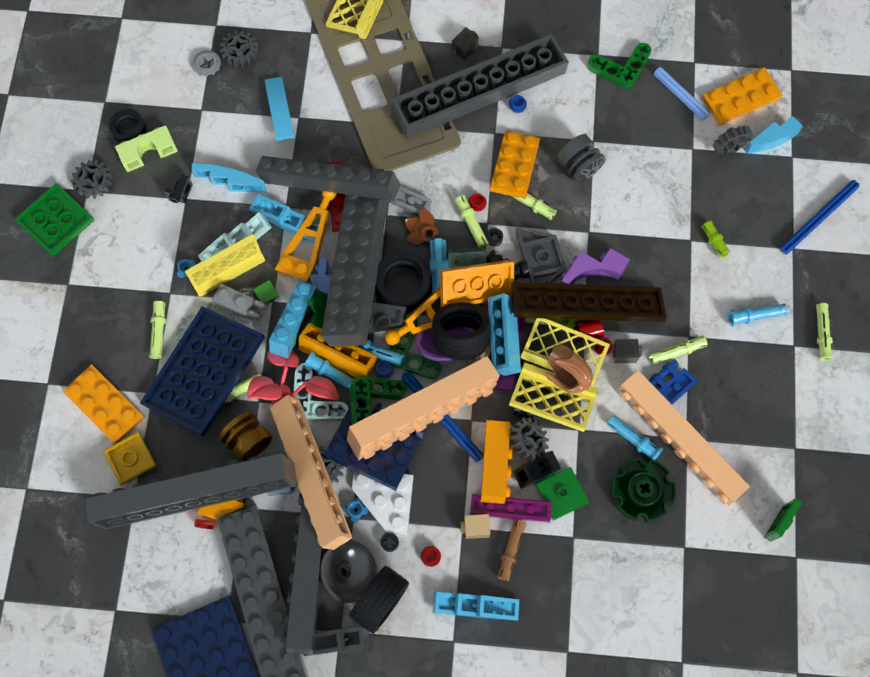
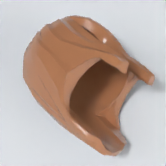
M565 345L556 346L549 357V363L554 371V376L547 371L545 375L547 379L562 390L572 394L589 389L593 380V373L587 362Z

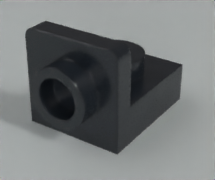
M181 175L180 180L176 182L175 190L165 188L164 193L169 201L185 204L193 184L189 176Z

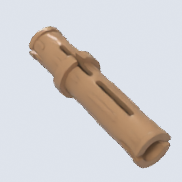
M514 519L504 555L500 559L502 562L497 578L509 582L513 566L517 562L516 555L526 522L518 519L517 521V519Z

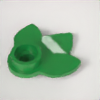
M317 291L316 298L310 299L307 303L315 313L311 324L321 328L324 322L327 297L322 292Z

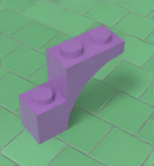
M611 248L607 254L604 252L601 255L599 261L581 251L578 257L575 255L571 260L569 271L565 270L561 275V284H573L584 277L593 275L606 276L618 281L630 259Z

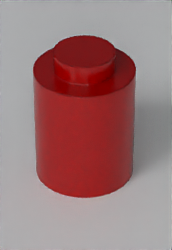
M600 320L576 324V329H574L596 339L604 337V330ZM581 337L575 338L576 340H579L581 343L585 342L584 339Z

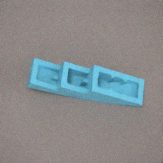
M282 76L266 79L265 85L276 140L295 138Z
M192 163L191 170L195 178H210L213 185H228L230 192H267L265 182L248 173L218 165Z
M260 194L256 196L249 207L251 212L255 214L258 212L263 213L267 221L294 235L307 218L305 215L290 210L289 206ZM313 222L309 229L317 232L319 224ZM303 236V239L315 243L314 238Z
M434 592L432 613L518 621L519 599Z

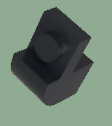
M549 451L534 461L524 463L515 469L513 473L520 488L524 489L555 475V472L560 470L561 467L554 452Z

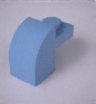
M320 257L319 264L317 263L315 266V274H310L312 285L317 286V291L322 292L328 298L331 275H328L329 263L327 257Z

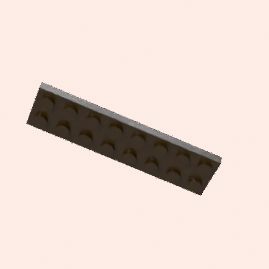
M512 282L511 284L514 317L663 323L667 319L662 291L659 287Z

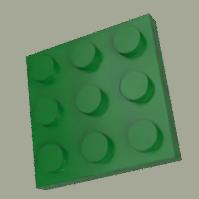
M57 183L14 219L52 257L95 221Z

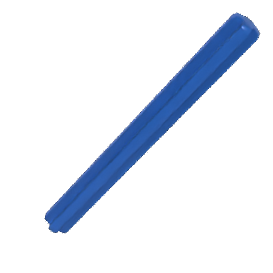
M856 180L848 183L780 247V251L785 255L791 252L860 187V184Z
M410 371L405 372L401 376L402 380L414 393L424 389ZM448 414L443 416L444 418L439 422L475 462L480 461L484 456L483 453Z

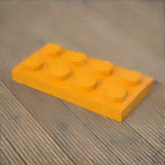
M764 67L703 94L702 99L718 125L721 126L780 100L783 95Z
M505 130L490 186L491 192L526 199L540 143L539 137Z
M505 260L441 269V307L456 302L484 303L488 302L489 297L503 293L512 297L511 284L514 282V261Z
M92 364L63 390L70 400L114 444L120 442L145 418Z

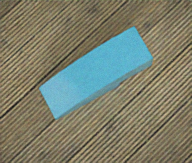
M793 116L781 126L774 122L749 142L745 152L756 153L780 146L798 135L803 125Z

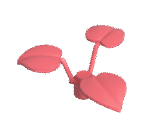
M270 349L268 350L267 357L269 361L277 366H284L279 387L269 377L256 376L249 383L247 392L248 399L272 400L271 403L273 405L286 395L294 397L304 387L308 393L314 396L339 400L335 385L329 379L320 376L311 377L310 382L305 381L291 394L290 388L284 385L288 367L296 368L299 364V357L293 350L289 358L270 353Z

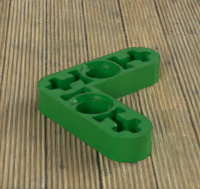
M646 43L638 44L625 67L600 55H592L588 60L587 67L589 71L621 87L630 88L634 85L648 61L651 47ZM642 50H644L645 52L643 53L642 57L640 58V57H639L640 52H642ZM636 62L640 67L635 69L630 64ZM613 68L616 73L611 75L607 72V69ZM630 73V74H631L630 79H629L628 81H625V79L627 78L628 74Z
M417 318L413 321L415 327L418 326ZM410 332L403 335L408 339L405 345L398 343L391 345L389 350L397 352L398 348L400 350L399 354L405 355L403 365L398 366L390 363L393 367L406 372L410 371L412 374L431 380L437 379L440 376L441 367L438 362L408 352L415 334H409ZM413 359L418 360L420 363L419 367L415 369L409 366V362ZM423 362L426 363V368L431 369L432 366H435V370L437 372L429 374V370L426 368H424V371L422 372L421 369L423 367Z
M355 378L350 385L352 425L359 421L361 414H363L362 420L371 416L370 398L400 400L407 392L406 384L400 380ZM357 384H360V386L363 388L361 390V394H359L360 389L359 386H357ZM374 385L382 386L383 392H377L374 389ZM356 401H363L366 407L359 408L356 405Z

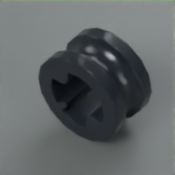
M492 228L487 232L486 239L489 245L497 247L502 243L503 233L500 229ZM493 234L497 235L496 241L492 240Z
M386 533L381 538L383 550L386 552L397 550L399 540L395 534ZM392 537V541H396L395 545L392 544V548H388V545L384 544V541H388L387 538Z

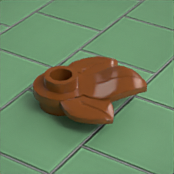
M421 209L419 218L405 219L406 227L411 232L406 239L410 244L430 243V240L438 238L439 232L434 226V217L428 210ZM428 230H431L433 232V235L431 237H428L426 235V232Z

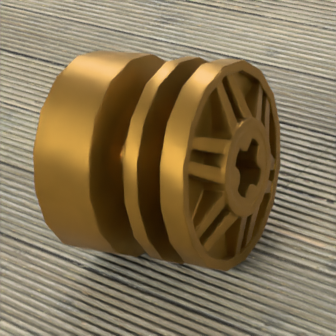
M246 411L234 418L219 434L220 441L225 443L227 449L234 448L232 454L241 462L249 461V458L261 454L273 439L264 426L258 427L260 422L257 418H254L255 416L251 411Z

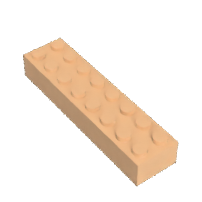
M487 356L349 426L347 442L358 461L362 458L365 460L369 459L376 451L380 449L386 450L391 447L393 442L407 439L410 433L424 430L427 424L441 421L444 418L443 416L448 413L450 415L455 414L461 409L460 407L472 405L481 396H489L493 393L500 375Z

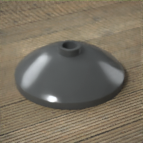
M349 540L334 550L327 549L320 562L319 576L324 590L333 599L343 603L357 602L377 574L376 563L372 553L366 546L354 540ZM341 569L344 571L343 576L340 574Z

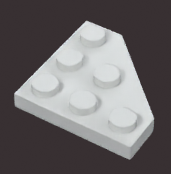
M354 471L352 491L367 507L386 533L408 535L414 476L404 474L395 491Z

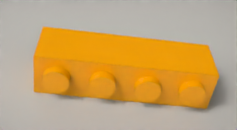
M311 323L299 335L298 350L308 355L314 351L316 356L323 360H329L331 366L354 378L370 377L375 369L376 355L357 346L330 347L321 337L322 329Z
M486 421L481 502L505 504L506 497H510V485H507V478H511L512 468L508 466V459L512 460L513 448L509 447V441H511L509 438L513 436L509 432L511 430L510 422Z

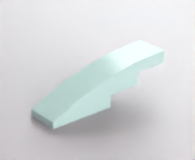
M258 212L247 223L241 222L229 234L223 233L202 251L198 257L202 262L254 234L257 240L272 227L264 214Z

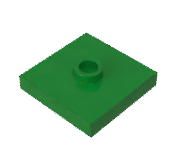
M571 467L535 484L543 501L552 502L551 517L553 521L590 503Z
M793 499L782 506L764 536L766 540L772 542L783 536L785 531L791 526L793 518L802 504L800 500Z

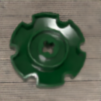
M635 458L624 463L619 468L621 475L615 474L611 482V497L619 501L618 511L626 518L635 522L639 517H642L645 523L654 522L668 513L666 505L672 506L676 499L675 481H669L667 478L670 471L663 464L653 459H650L648 463H644L642 458ZM642 487L646 488L644 494L640 492Z

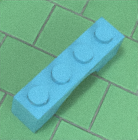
M298 281L269 339L270 353L289 358L296 343L301 322L307 313L310 314L312 310L307 301L316 298L317 286Z

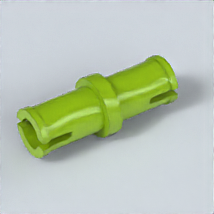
M712 221L704 223L701 228L709 238V244L713 245L719 258L727 256L730 250L724 243L722 234L718 233Z

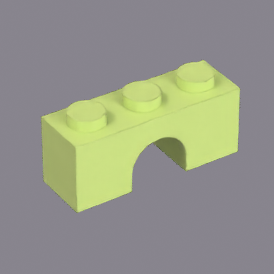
M166 125L157 127L151 132L140 134L134 139L123 141L115 146L127 172L144 166L142 155L147 150H156L161 158L178 152Z

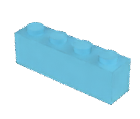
M505 293L489 297L488 309L491 324L492 364L497 372L503 376L520 373L517 317H514L512 297Z

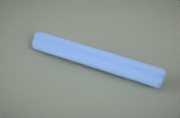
M662 67L656 69L654 76L701 120L707 118L709 111Z

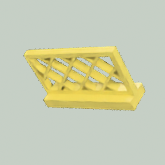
M337 0L326 22V26L359 35V38L366 39L384 0H360V2L351 5L350 0ZM348 2L349 7L343 10L339 9L342 4ZM363 6L364 10L356 14L354 9ZM352 11L354 15L345 19L343 15ZM339 16L342 17V21L338 23H333V20ZM357 20L356 27L348 26V23Z
M254 234L187 269L185 273L199 297L219 287L220 284H225L263 263L265 258L260 251Z
M537 318L520 359L554 372L549 363L547 350L570 341L576 354L588 348L592 358L586 360V362L593 361L596 366L590 385L593 387L610 344L548 319ZM539 322L548 324L550 332L540 335L537 330ZM563 330L566 332L568 339L558 343L554 332ZM552 334L556 344L545 348L541 338ZM581 337L584 339L586 346L576 350L572 339ZM539 339L543 349L537 352L530 350L531 342ZM595 344L604 346L602 354L594 357L590 347Z
M524 362L509 406L584 432L599 388L590 386L589 389L580 393H568L547 379L545 375L548 370ZM522 380L531 383L533 387L525 389L522 385ZM540 388L549 389L551 393L543 395ZM536 391L539 398L531 400L528 393ZM524 395L527 402L520 403L515 401L518 396ZM558 395H566L570 400L562 402ZM554 397L558 404L550 407L546 399ZM542 401L546 409H537L534 404ZM583 401L589 403V405L581 409L577 402ZM573 404L577 411L569 413L565 406ZM561 408L565 415L557 416L553 410ZM580 415L583 424L574 422L572 417Z

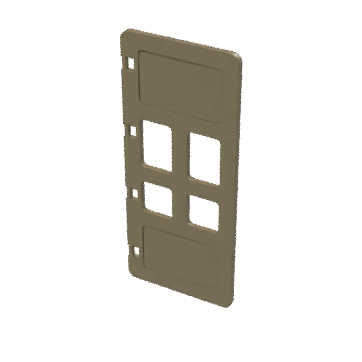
M306 0V5L372 169L393 171L457 149L460 146L461 139L453 121L448 122L451 128L445 131L442 124L406 139L391 111V99L397 97L398 94L388 69L410 62L413 64L421 86L426 85L423 79L425 77H429L431 83L435 81L401 0L383 1L366 39L359 38V35L326 26V22L337 0ZM350 0L351 5L360 2V0ZM348 2L342 4L339 9L343 10L349 7ZM361 6L354 9L355 13L362 12L364 7ZM352 11L344 14L343 16L345 19L353 16L354 14ZM339 16L333 20V23H338L342 21V17ZM357 20L348 23V26L356 27ZM392 30H398L406 49L382 56L374 37ZM410 32L412 39L407 40L404 34ZM359 41L362 42L369 61L346 68L338 49ZM374 74L378 79L388 104L364 112L351 82Z

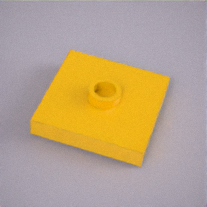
M139 431L103 451L121 486L157 467Z

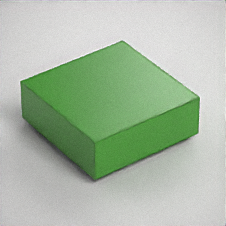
M270 280L253 289L260 302L266 305L279 298V294Z

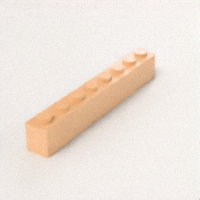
M639 370L621 384L618 389L621 397L633 405V409L637 414L643 415L646 418L647 424L661 434V439L675 449V454L689 464L688 467L693 473H698L701 476L705 486L709 489L712 488L717 493V498L723 504L729 506L750 488L742 477Z
M286 395L270 407L272 419L276 423L278 435L285 448V454L294 462L297 487L302 493L304 506L309 512L310 522L317 534V541L322 548L334 550L353 537L300 400Z

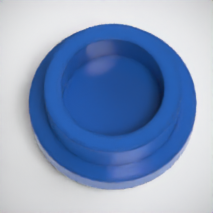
M516 95L510 99L509 108L511 111L521 113L526 109L527 102L523 96Z
M381 360L375 365V374L378 378L388 379L393 375L394 367L389 362Z

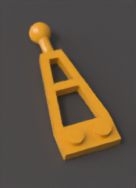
M322 191L323 199L319 208L313 207L283 251L275 268L277 272L310 283V274H314L315 266L319 261L330 214L326 209L329 202L335 199L337 193ZM319 215L321 218L318 231L310 230V226ZM304 235L315 239L310 262L291 256Z
M440 287L404 320L405 325L403 327L386 332L385 341L387 344L396 345L404 334L408 332L415 334L432 327L435 312L431 304L440 297ZM423 311H426L431 321L415 327L413 321Z

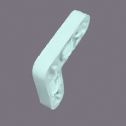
M301 363L296 367L294 391L304 383L302 382V374L299 373L303 372V369H307V372H309L305 375L306 381L310 382V378L313 377L312 368L305 367V363ZM297 393L294 396L303 401L304 409H307L304 411L307 420L342 421L349 409L344 402L312 401V394L307 393L305 396H300ZM319 406L326 408V413L322 416L317 415L315 412ZM329 406H332L334 411L342 407L346 412H343L342 416H338L337 412H332V416H329Z

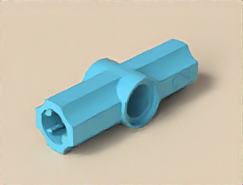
M441 238L430 240L431 259L429 260L430 274L432 276V293L440 287V270L449 268L446 240Z

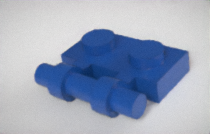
M675 359L663 365V369L657 374L654 373L649 380L653 386L656 385L660 388L658 391L672 405L698 382L685 368L678 372L675 368L679 363ZM670 375L672 379L665 383L662 379Z

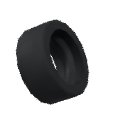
M123 109L116 112L109 122V129L114 139L119 143L134 139L140 134H146V125L141 115L132 109ZM126 120L137 121L138 127L133 133L129 135L118 133L117 129L122 122Z

